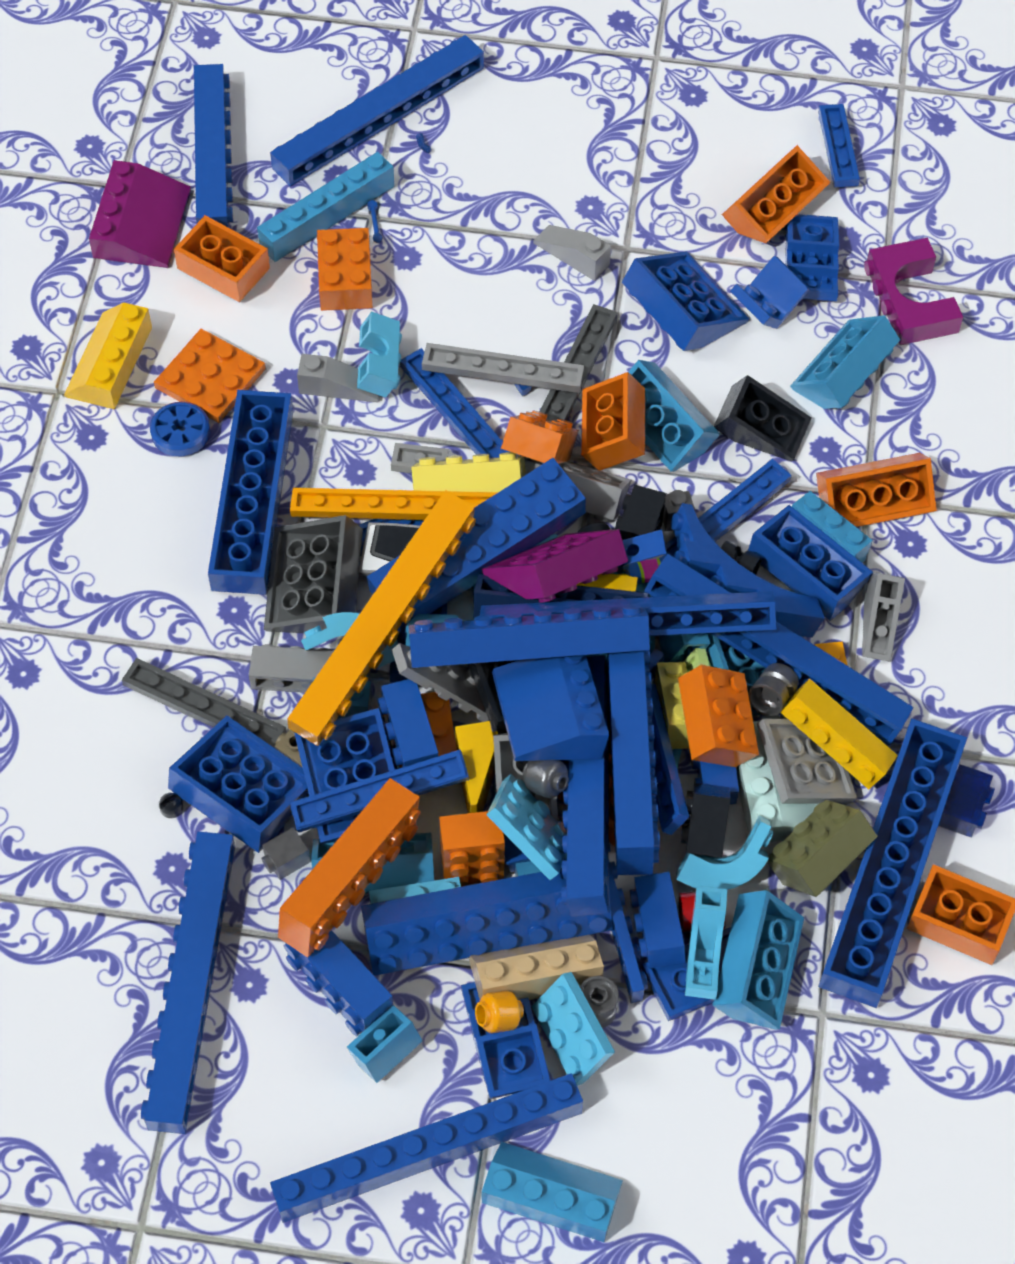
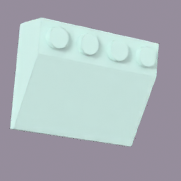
M755 721L753 723L759 755L736 767L746 827L749 835L760 815L770 820L772 826L770 830L773 831L770 842L784 841L793 832L794 827L803 822L818 804L781 803L757 728V723L760 721Z

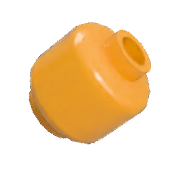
M507 990L484 994L475 1007V1017L478 1025L491 1034L515 1030L524 1014L522 1002L517 999L513 992Z

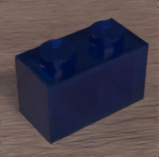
M959 764L938 826L971 838L976 828L982 829L987 815L986 812L982 811L984 803L990 804L995 790L994 787L990 786L993 775Z

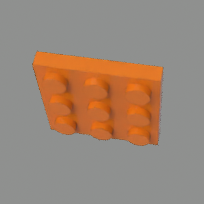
M201 328L154 381V386L157 390L179 402H189L199 406L204 410L208 418L220 423L235 406L237 390H248L266 370V366L263 361Z

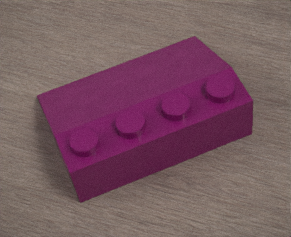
M114 160L89 236L93 258L168 268L191 193V187L139 163Z
M619 529L564 534L485 567L482 571L487 577L525 599H538L539 602H547L556 598L555 593H566L577 589L576 584L580 582L581 584L590 583L598 580L597 575L601 573L606 575L618 571V566L628 562L620 531Z

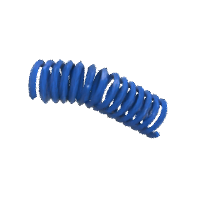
M417 134L416 139L420 149L430 153L431 147L425 143L423 134Z

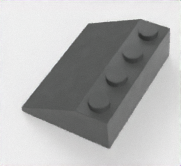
M346 515L275 527L264 621L265 631L304 633L319 625L324 630L327 626L322 617L341 612L355 613L363 528Z

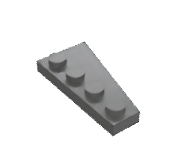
M399 643L392 649L399 674L425 689L431 686L438 696L446 701L452 698L459 702L458 707L466 713L470 710L476 712L478 720L482 722L489 720L469 667L458 664L412 668L409 646Z

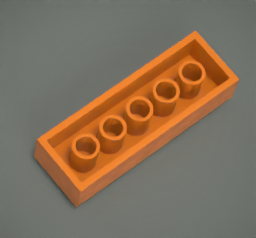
M389 778L280 907L279 939L306 957H309L315 949L319 951L325 945L333 927L338 928L347 916L346 911L350 906H356L362 900L365 894L364 889L369 883L375 884L383 872V866L387 862L392 863L398 856L402 843L405 840L409 842L414 837L418 829L416 820L420 815V810H418L420 797Z

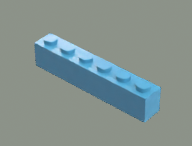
M379 152L374 153L258 226L259 244L268 248V256L274 262H277L316 237L317 230H327L365 206L368 201L376 199L395 186L394 166Z

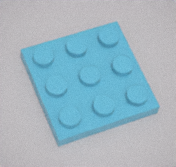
M510 774L502 781L486 815L549 880H552L559 874L562 860L566 856L563 851L562 836L567 835V829L564 828L563 822H558L550 814V810L544 802L536 800L530 793V790L526 788L524 781L516 779Z

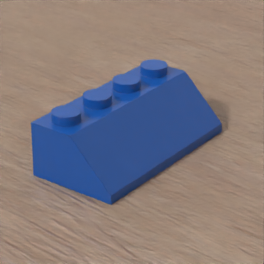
M790 505L753 533L748 548L749 551L762 556L761 565L797 594L818 598L823 615L829 621L849 606L873 574L872 570Z

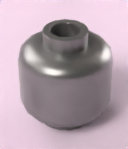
M559 760L528 761L523 770L526 788L543 797L554 798L564 791L568 785L569 778L566 765Z

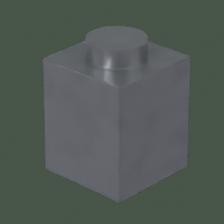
M294 827L262 845L264 857L261 858L269 873L275 872L279 880L311 862L309 849Z

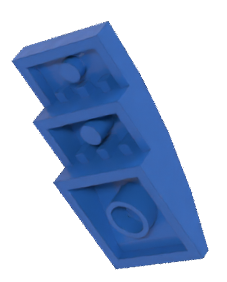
M797 214L786 224L785 265L809 287V292L803 299L837 301L839 272L838 217Z
M475 982L461 985L464 1004L489 1099L515 1094L550 1081L529 998L518 999L522 1002L524 1014L515 1030L491 1034L479 1026L476 1021L475 1007L480 999Z

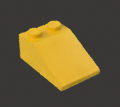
M490 721L455 726L456 749H461L470 778V780L461 782L467 813L483 812L495 775L493 735H497L498 732L492 731Z

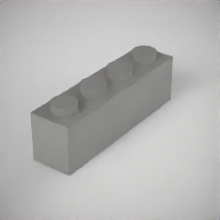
M270 644L253 646L249 669L251 689L305 693L312 684L313 677L318 675L334 651L328 648L305 650L299 646L284 648L275 647Z

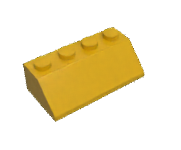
M123 302L102 313L64 393L66 398L110 409L116 408L152 329L148 308Z

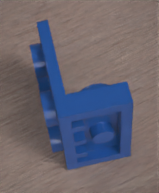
M773 256L750 285L743 286L736 283L730 292L763 325L777 329L809 292V287L778 257Z

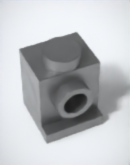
M674 490L666 495L663 518L666 531L672 530V517L677 513L682 503L691 504L695 510L689 491Z

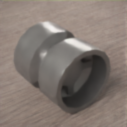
M774 663L769 665L749 690L748 696L752 708L764 716L778 715L798 689L799 681L796 673L784 664Z
M592 976L584 980L580 988L601 1027L605 1028L615 1019L619 997L618 989L614 982L607 977Z

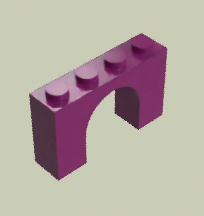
M928 237L869 249L867 260L864 262L865 273L871 277L873 282L874 294L879 296L881 300L882 312L888 317L891 326L900 338L899 345L959 333L963 315L955 297L925 303L915 302L904 297L896 287V284L904 279L933 272L936 255Z

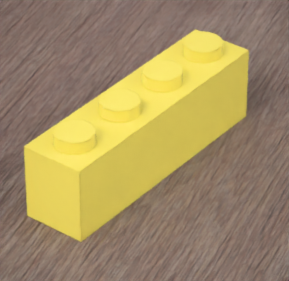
M513 452L500 453L499 458H489V454L473 455V459L462 460L460 455L448 456L446 461H436L435 457L421 458L419 463L411 467L413 489L418 491L500 492L526 475L524 456H516V453Z

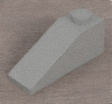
M548 225L533 242V244L593 281L610 265L611 245L588 232Z
M301 354L297 373L299 394L378 403L379 395L357 388L358 368L328 356Z
M881 573L872 574L869 578L864 600L862 657L891 662L905 578Z

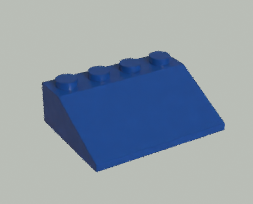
M687 251L635 258L622 280L629 293L642 304L645 311L652 315L660 324L661 329L666 331L683 351L702 348L749 321L747 315Z
M586 655L524 659L493 669L492 674L514 761L602 759L609 732Z
M379 708L337 719L334 722L336 725L334 732L328 740L323 739L319 746L294 732L309 796L397 769L391 741L388 739L385 728V717L381 714ZM358 815L317 827L320 843L336 842Z
M228 715L169 767V790L176 793L180 798L258 853L263 849V844L279 834L293 815L289 802L305 798L308 794L301 766Z

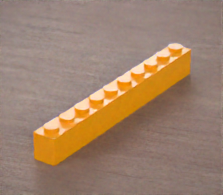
M447 490L444 491L287 718L290 730L319 746L323 739L328 740L336 727L334 722L339 715L343 717L352 704L350 699L355 691L357 693L362 691L367 683L368 678L366 675L370 669L375 670L379 666L384 656L381 653L387 645L391 647L399 635L398 628L403 622L405 624L409 622L415 611L414 605L418 599L424 600L430 590L429 583L433 577L438 578L442 574L446 566L444 561L448 555L453 556L457 552L461 544L459 539L463 533L468 534L472 530L476 522L474 518L475 507Z

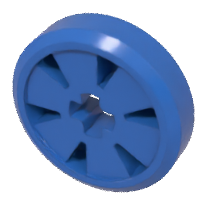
M173 402L160 408L151 419L150 433L152 441L161 452L167 455L178 457L191 455L199 451L209 439L210 425L208 416L204 410L193 403ZM180 427L181 429L185 428V430L181 431L179 429L176 430L175 428Z

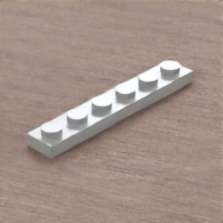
M426 343L422 360V370L576 393H580L584 373V365Z

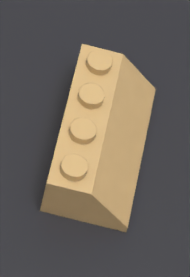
M590 935L488 952L481 955H471L469 958L479 999L484 994L506 990L513 992L517 999L527 997L529 1000L537 999L564 973L572 972L577 983L581 986L584 980L592 976H603L604 970L597 942Z

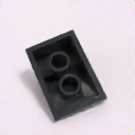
M746 375L731 386L714 427L736 443L788 461H793L812 417L749 375Z

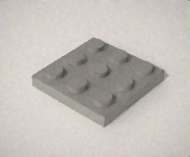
M762 719L757 723L782 804H819L825 800L836 803H852L857 799L849 772L788 719Z

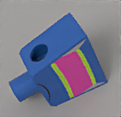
M662 530L622 540L628 562L619 565L618 571L611 574L624 572V574L631 577H638L637 584L649 583L652 575L667 555Z

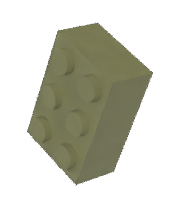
M825 800L819 803L803 822L797 824L793 832L783 842L778 843L773 848L772 852L768 855L767 863L782 885L817 897L878 836L859 809Z

